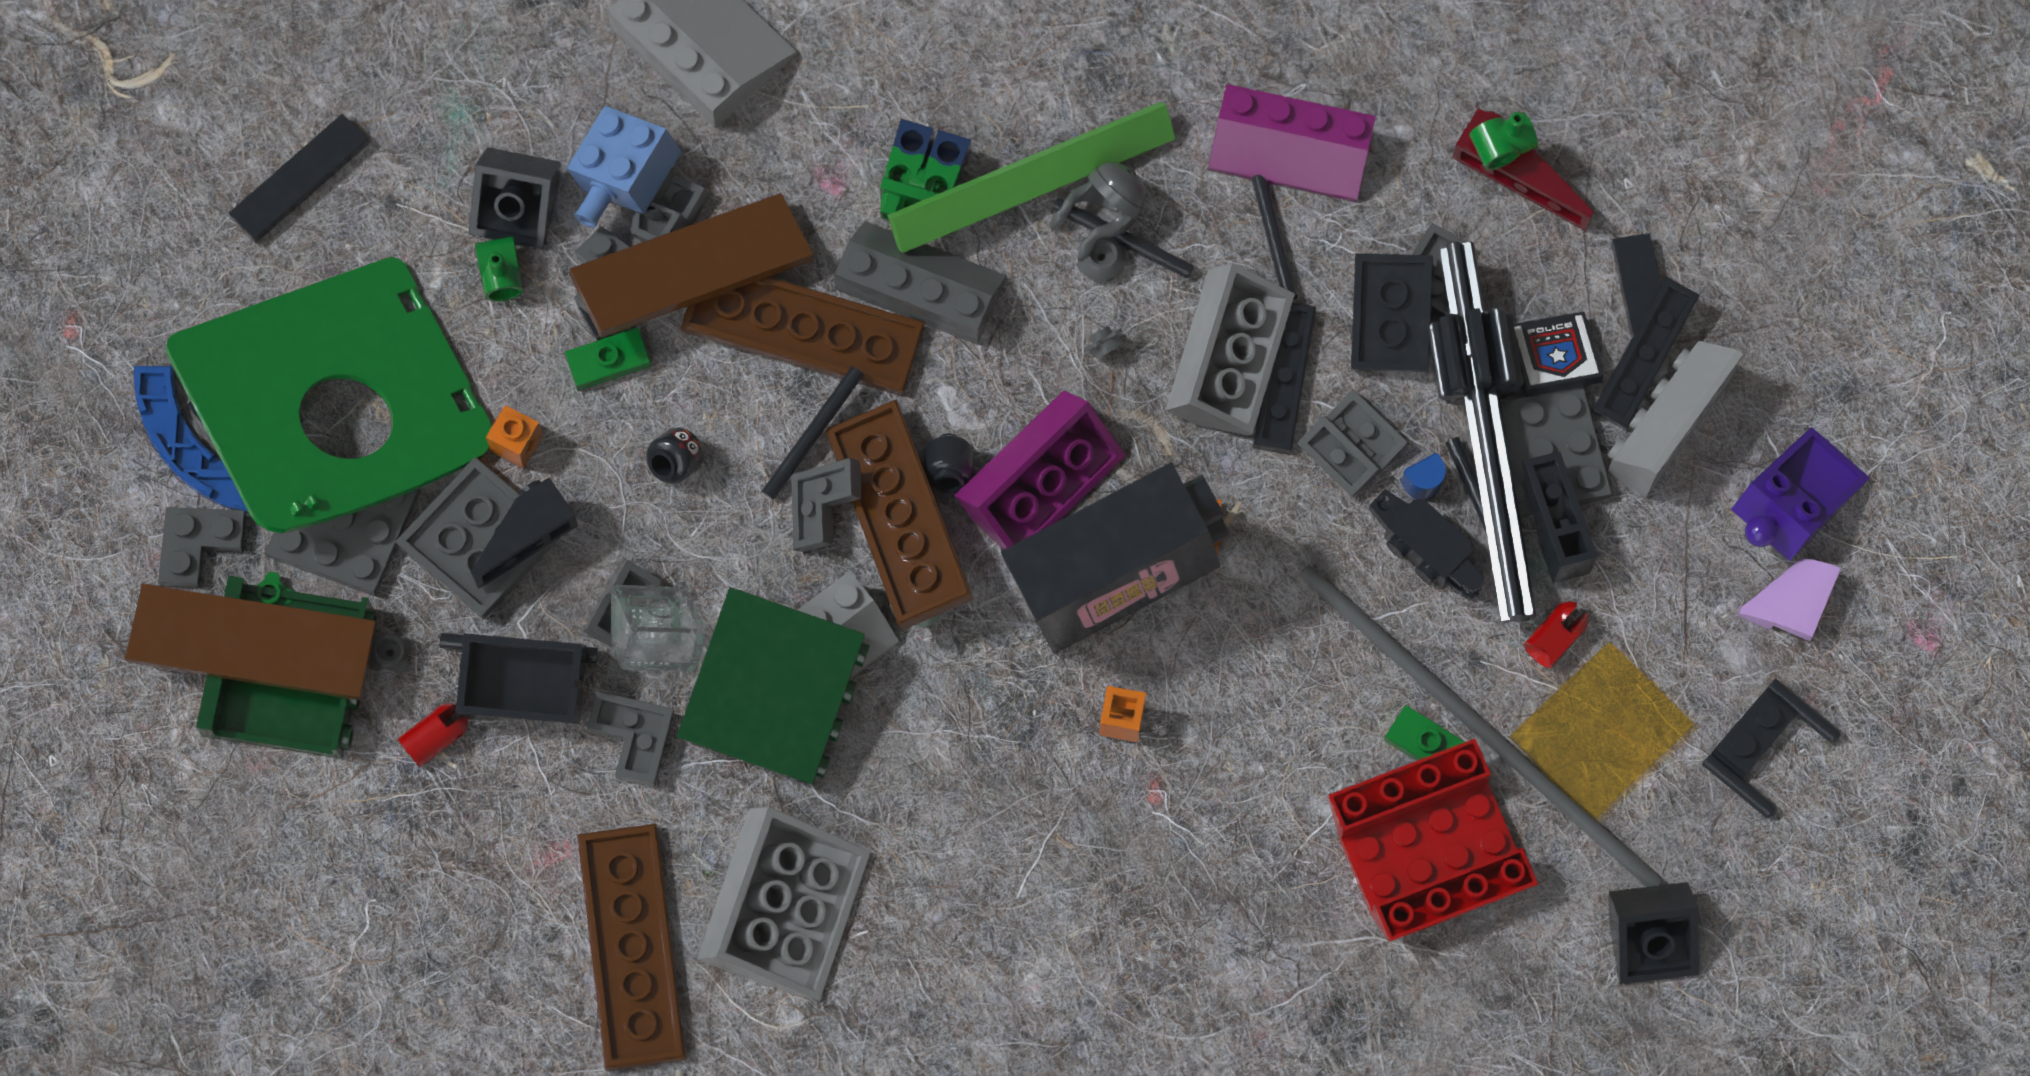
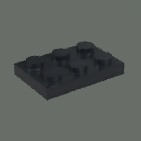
M1355 253L1351 370L1429 372L1430 343L1428 327L1431 324L1433 255Z

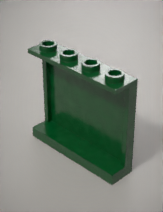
M228 576L224 597L249 600L247 593L257 594L259 586L249 585L241 577ZM263 587L261 594L268 598L275 597L277 593L275 588ZM281 590L280 598L292 600L289 604H282L281 606L373 620L377 623V611H373V606L367 597H362L361 602ZM207 676L196 729L202 737L342 759L344 748H350L353 740L354 726L349 724L352 710H358L361 700Z
M729 587L676 737L811 785L814 784L815 778L823 780L831 758L824 755L829 740L837 741L844 721L837 718L842 703L850 704L857 682L850 680L855 665L863 667L870 647L869 644L863 642L865 634Z

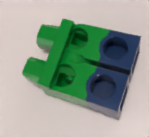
M901 119L880 185V218L889 221V214L958 186L965 165L967 166L972 153L971 139L938 130L934 140V128Z

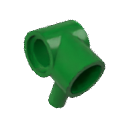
M1514 112L1507 119L1499 117L1488 120L1475 127L1469 134L1486 170L1501 168L1514 161L1520 154L1538 147L1535 129L1531 120L1524 112Z
M513 236L475 243L485 299L500 302L519 297L523 293Z

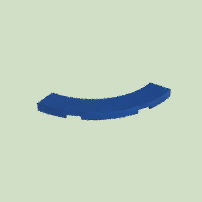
M134 366V388L138 410L147 434L162 460L187 486L206 499L222 507L245 511L247 515H250L223 462L204 447L187 426L177 400L175 370L173 366Z

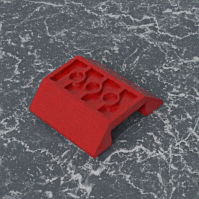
M1476 738L1327 796L1345 856L1370 915L1389 943L1538 886L1537 879L1523 847L1516 849L1490 789L1488 780L1491 773Z

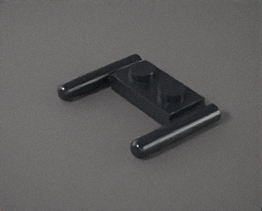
M1776 678L1701 764L1765 818H1771L1775 815L1777 811L1776 806L1746 782L1743 777L1795 716H1798L1829 743L1837 742L1841 736L1840 730Z

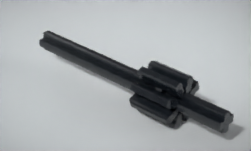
M1458 241L1446 244L1447 248L1440 249L1450 314L1440 317V322H1433L1429 325L1428 337L1438 397L1441 400H1445L1446 404L1460 405L1465 402L1501 622L1515 621L1520 623L1530 620L1531 617H1536L1537 614L1501 399L1511 396V392L1519 391L1523 386V378L1512 316L1506 313L1504 309L1491 308L1485 311L1475 245L1473 242L1461 244Z

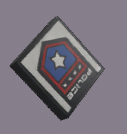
M1584 311L1514 324L1523 385L1527 396L1603 382L1602 369Z

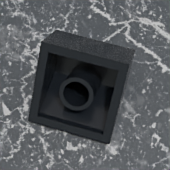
M486 147L475 166L468 234L491 239L513 236L516 244L543 249L557 200L561 162Z
M1688 882L1609 891V926L1620 984L1699 975L1698 906Z

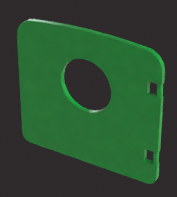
M394 257L384 258L178 331L167 340L166 354L241 499L254 521L268 531L288 533L384 503L466 467L474 457L480 460L489 450L486 436L492 427L491 422L471 390V385L431 310L423 301L411 273L400 259ZM409 294L417 310L407 313L399 297ZM349 379L363 383L376 391L386 403L391 415L390 436L380 449L365 457L345 459L329 455L317 448L307 438L302 429L299 410L305 395L316 385L328 380ZM463 393L471 408L462 413L452 397Z

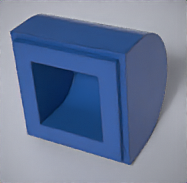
M1434 453L1404 470L1401 484L1414 499L1429 500L1439 493L1446 473L1445 464L1439 454Z

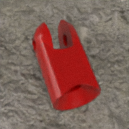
M1566 601L1560 603L1524 642L1523 646L1526 652L1543 667L1551 669L1587 629L1589 622L1588 613H1584L1576 618L1567 629L1561 623L1573 612L1577 602Z
M446 703L440 705L397 738L420 768L466 732L468 717L455 721L449 727L443 723L454 715L456 704Z

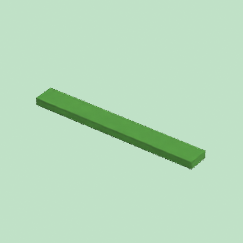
M1163 102L1156 103L889 214L888 218L898 250L902 253L1082 179L1102 163H1120L1175 140L1167 105Z

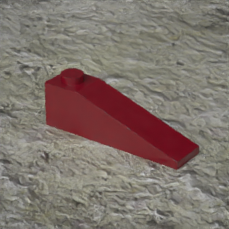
M1478 108L1457 141L1452 159L1586 231L1594 211L1534 149L1520 154L1514 161L1495 170L1485 169L1469 134L1478 125L1494 118L1503 117L1496 112H1485Z

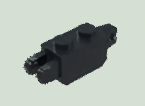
M1386 489L1380 493L1370 504L1369 511L1386 530L1384 539L1387 540L1386 546L1400 559L1407 558L1416 567V574L1428 585L1435 584L1442 590L1448 584L1465 599L1468 598L1470 600L1476 596L1478 597L1484 579L1483 575L1469 561L1472 552L1471 541L1426 500H1413L1410 504H1407Z

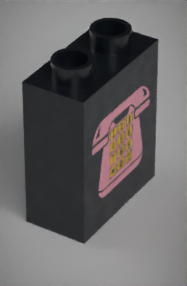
M1170 462L1006 548L1000 553L1053 654H1056L1220 568L1221 566L1213 544L1229 536L1230 533L1222 519L1224 514L1204 476L1201 474L1183 484L1173 463Z

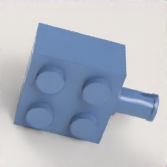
M603 107L566 168L580 188L588 193L580 208L574 214V217L580 223L587 227L595 228L609 202L616 203L641 214L646 212L682 152L667 129L613 108Z

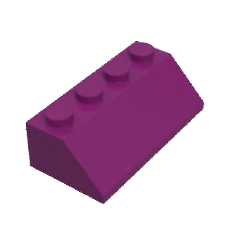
M1226 84L1208 170L1251 179L1259 174L1270 184L1357 202L1376 116Z
M1063 390L954 496L973 522L1005 550L1058 522L1126 455L1090 403Z

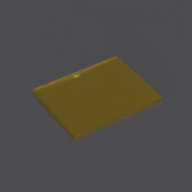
M1608 642L1521 724L1509 738L1552 782L1596 820L1694 724L1655 687L1652 680H1648L1613 644Z

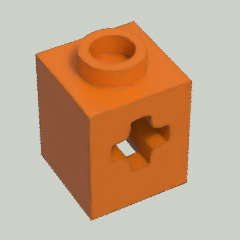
M507 405L503 407L486 436L490 452L522 469L526 467L543 438L538 421Z
M1107 686L1099 735L1138 742L1146 692Z

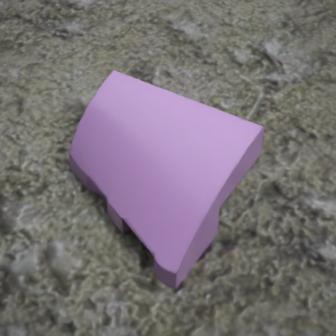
M1800 559L1743 605L1737 616L1770 630L1775 626L1810 641L1841 568L1817 560Z

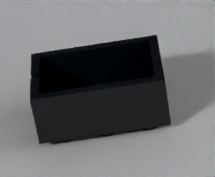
M463 633L455 713L580 724L583 689L575 688L576 680L584 681L587 645Z

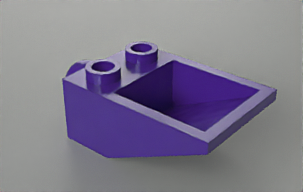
M1810 427L1751 482L1731 510L1747 523L1745 526V537L1750 544L1756 547H1766L1771 544L1785 558L1791 561L1863 487L1870 477L1815 429Z

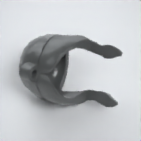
M1105 162L1096 167L1088 175L1090 181L1072 190L1060 210L1055 212L1049 228L1054 231L1064 224L1073 206L1079 202H1089L1118 211L1115 219L1105 225L1094 228L1083 239L1079 246L1078 261H1083L1089 256L1094 243L1100 237H1114L1126 233L1139 217L1144 207L1143 203L1147 194L1144 182L1133 170L1123 164Z

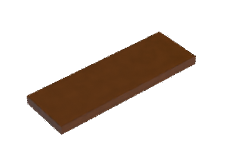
M782 193L572 267L570 268L569 276L602 338L813 261L814 254Z
M767 277L687 306L681 325V332L843 379L851 366L864 374L858 384L903 397L925 322Z
M897 399L826 429L837 461L848 458L860 461L861 499L852 501L900 629L905 630L974 600Z
M142 583L125 660L127 663L362 700L377 623L373 620Z
M657 824L577 834L605 1070L607 1072L686 1061Z

